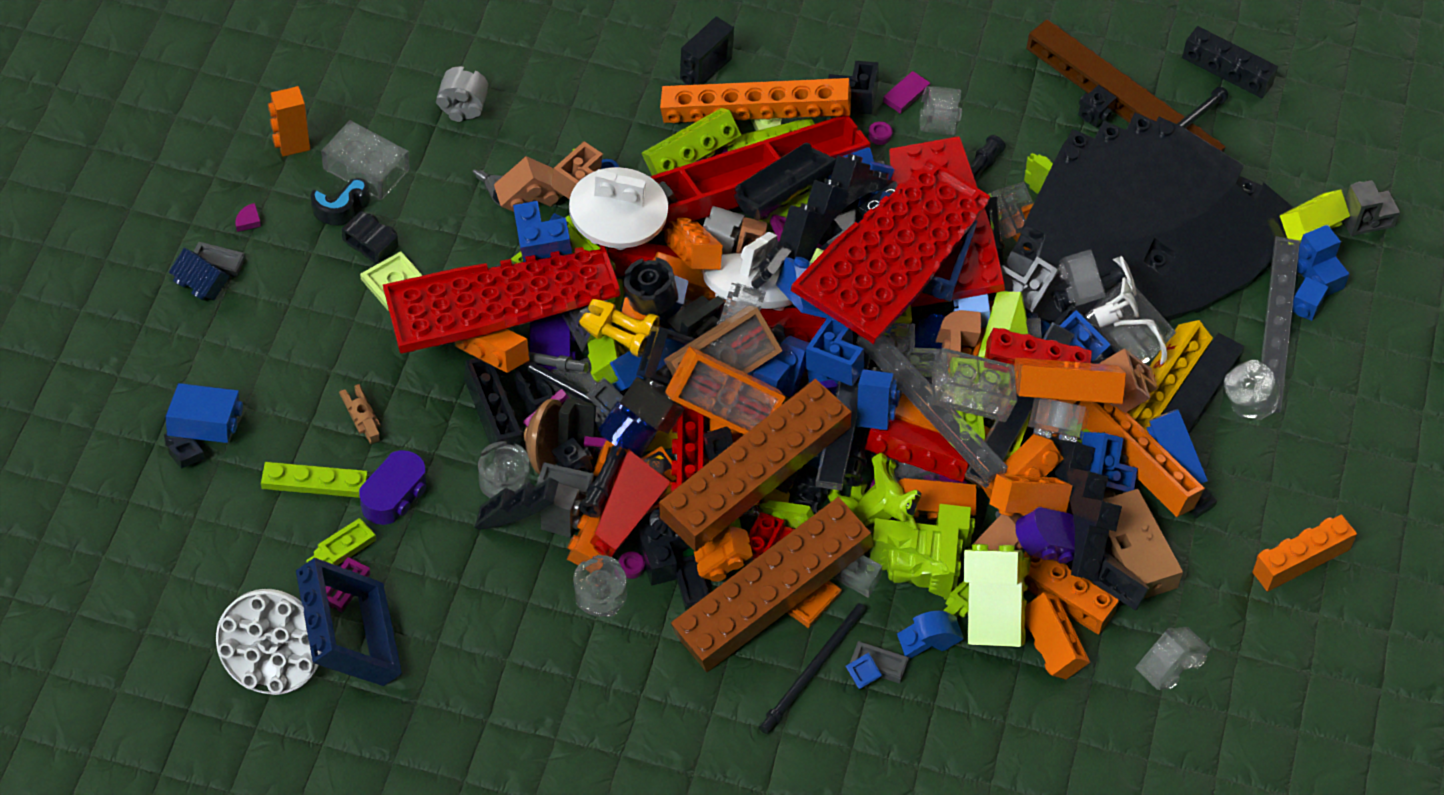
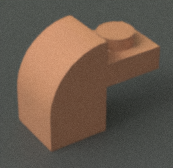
M959 310L948 314L944 318L936 342L942 343V354H946V365H950L949 361L952 355H960L961 345L976 346L981 334V312Z

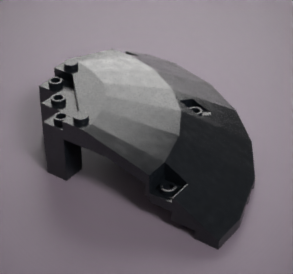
M1135 112L1126 130L1106 121H1103L1095 138L1077 130H1071L1023 224L1021 235L1011 251L1005 267L1024 278L1034 260L1038 257L1058 269V273L1033 314L1026 310L1027 321L1029 322L1040 320L1054 323L1069 306L1060 312L1054 303L1052 291H1061L1070 287L1073 282L1080 284L1118 268L1119 265L1113 259L1122 256L1130 269L1135 283L1137 295L1134 298L1137 303L1139 317H1135L1131 305L1128 304L1120 308L1123 317L1119 318V320L1150 319L1154 320V322L1160 320L1165 322L1180 318L1182 314L1192 311L1196 313L1210 307L1213 302L1221 298L1223 300L1227 298L1228 294L1249 286L1253 279L1260 272H1263L1275 258L1276 242L1290 243L1280 215L1294 207L1264 182L1260 185L1240 176L1244 167L1243 164L1184 127L1161 117L1154 121ZM1122 283L1086 297L1085 301L1081 304L1077 302L1073 305L1099 328L1100 326L1093 309L1106 305V303L1119 296ZM1123 298L1117 303L1120 304L1126 301V299ZM1113 323L1110 324V325L1105 326V327H1111L1112 329H1117V328H1118V326L1115 327ZM1131 325V328L1147 327L1148 325Z

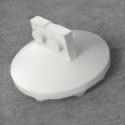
M605 168L588 174L576 184L570 196L569 213L575 228L584 237L589 239L590 242L623 250L642 245L659 234L667 220L668 201L659 184L646 174L628 168Z
M767 232L751 244L746 245L742 253L722 255L720 270L704 269V281L715 292V297L719 296L723 300L737 303V306L741 309L747 306H754L762 309L782 311L786 306L793 304L776 286L783 265L759 289H754L751 285L752 279L759 271L756 267L766 258L765 255L776 244V234Z
M259 589L238 597L222 614L216 632L218 655L231 677L245 688L271 695L285 694L301 687L317 670L319 665L314 664L312 661L303 613L304 607L299 599L283 591ZM257 684L266 685L269 691L258 690L254 687Z

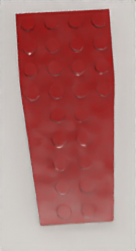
M959 136L889 149L890 166L895 169L891 180L897 182V185L901 182L904 184L910 179L911 174L916 169L920 170L926 165L928 159H932L977 187ZM985 208L976 219L978 222L951 300L1005 291L994 235ZM960 240L934 276L950 280L963 243L962 240ZM921 292L911 304V307L945 302L947 300L938 299Z
M928 159L926 165L920 170L916 169L911 174L910 179L904 184L901 182L896 187L895 192L889 197L885 196L881 199L879 205L874 210L870 209L867 211L859 223L855 222L838 236L797 278L791 286V291L872 344H875L917 299L987 206L990 196L932 159Z
M599 245L600 249L592 251L579 247L575 248L574 254L563 256L559 254V251L550 252L551 258L539 260L535 259V255L526 256V262L512 264L511 259L500 261L501 266L488 268L487 263L460 267L383 284L400 354L455 341H463L480 335H489L498 330L587 306L592 299L605 301L619 297L620 287L605 246Z

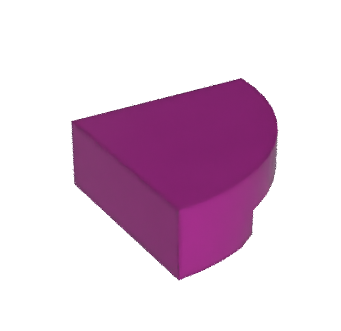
M255 203L247 205L238 213L236 217L237 232L261 227Z

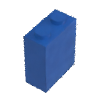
M178 383L166 414L167 436L228 443L231 433L236 432L237 416L241 417L243 411V402L239 401V391Z

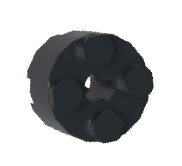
M655 257L656 260L644 261L643 258L632 263L625 271L624 284L629 304L634 311L646 316L648 314L660 316L671 309L678 301L679 294L673 269L667 261Z

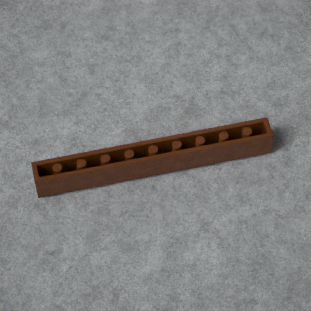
M1048 19L1029 33L1027 50L1088 94L1100 85L1116 96L1114 112L1130 123L1135 112L1154 121L1161 117L1175 124L1185 118ZM1193 123L1186 128L1220 151H1225L1226 146L1207 134L1202 128Z

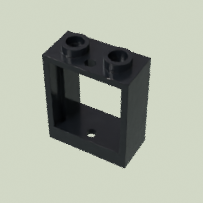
M716 16L681 48L680 79L686 85L705 84L732 59L734 27Z
M651 326L636 375L668 386L671 379L656 374L666 339L684 345L689 344L695 339L660 326Z

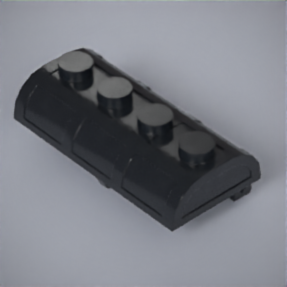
M805 142L736 185L734 198L745 214L755 220H763L769 217L770 213L774 210L788 205L793 198L807 193L809 188L813 186L814 180L824 182L825 178H828L833 173L836 159L812 148L810 143Z

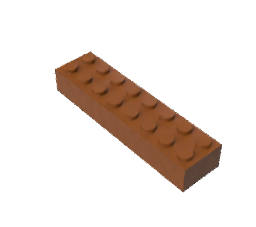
M814 379L659 502L660 518L695 552L698 551L850 429L852 411L817 379Z
M838 496L673 620L671 625L675 635L707 673L874 546L871 532Z

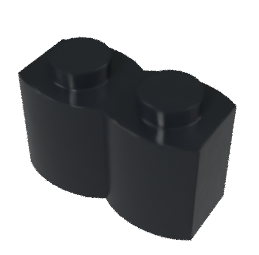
M360 211L341 229L342 239L350 247L360 251L366 258L376 264L381 263L398 247L396 231L390 226L379 224L378 219L373 214Z
M532 360L515 368L516 391L518 396L525 402L526 411L529 416L543 402L552 397L550 386L542 378L528 371L529 365L534 362Z

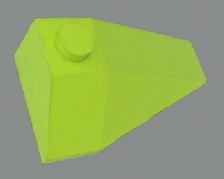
M1002 291L996 294L978 354L979 383L997 384L998 389H1013L1014 373L983 365L987 339L993 327L998 329L1005 328L1019 334H1028L1027 316L1021 292Z

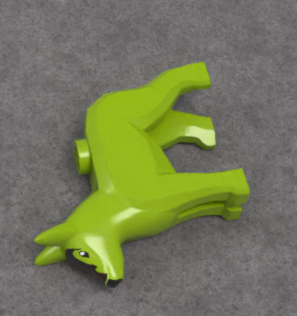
M882 453L871 458L874 467L875 484L865 494L867 482L863 480L860 486L852 487L850 497L841 495L838 484H833L829 495H827L830 502L839 496L871 533H873L875 518L889 520L893 517L917 530V524L913 516L922 493L915 489L904 494L903 488L897 482L894 475L895 461L889 459L886 465L887 456Z

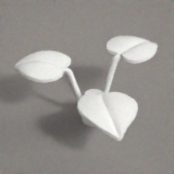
M1122 256L1114 258L1113 261L1123 269L1127 279L1125 277L1122 278V288L1119 296L1106 303V305L1093 309L1100 328L1112 323L1115 327L1119 325H1148L1158 338L1162 353L1160 364H1163L1167 361V348L1154 320H1119V318L1123 317L1120 308L1128 304L1131 305L1136 318L1139 317L1134 298L1137 295L1136 287L1130 269ZM1123 298L1126 299V301L1120 304L1117 303Z

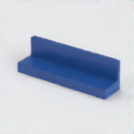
M666 339L657 370L666 364L664 362L665 358L686 345ZM628 351L610 362L618 380L611 384L619 392L643 379V377L636 375L642 356L636 357Z

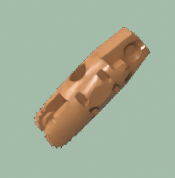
M355 385V394L358 398L353 401L346 389L340 391L339 394L359 434L364 433L370 444L379 442L380 438L377 427H380V423L361 385Z

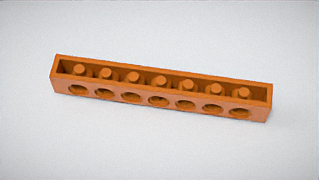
M849 78L662 86L660 109L664 123L697 122L720 108L730 110L734 120L850 115L851 88Z

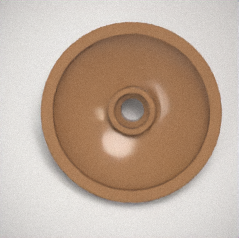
M548 399L539 406L524 432L527 455L532 468L539 475L543 463L557 464L551 450L558 446L559 411L562 404L556 399Z

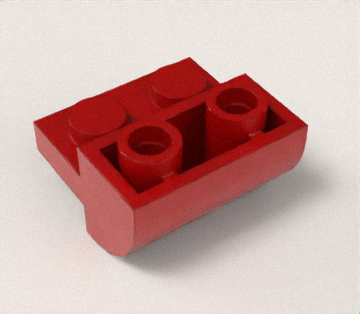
M760 512L748 535L750 541L748 544L751 545L753 556L744 562L745 566L794 529L786 527L783 519Z

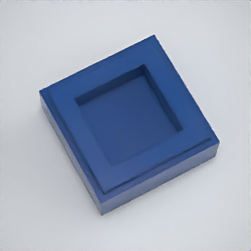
M869 652L846 665L859 690L882 677Z

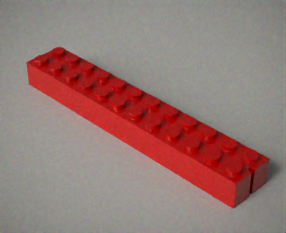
M844 115L650 176L658 184L664 181L678 200V202L668 205L667 220L661 231L669 228V221H677V218H688L695 221L710 216L713 206L725 210L738 207L739 205L734 198L736 185L805 142L810 143L812 148L835 159L838 155L844 156L866 147L870 148L871 143L861 130L857 131L858 127L850 116Z

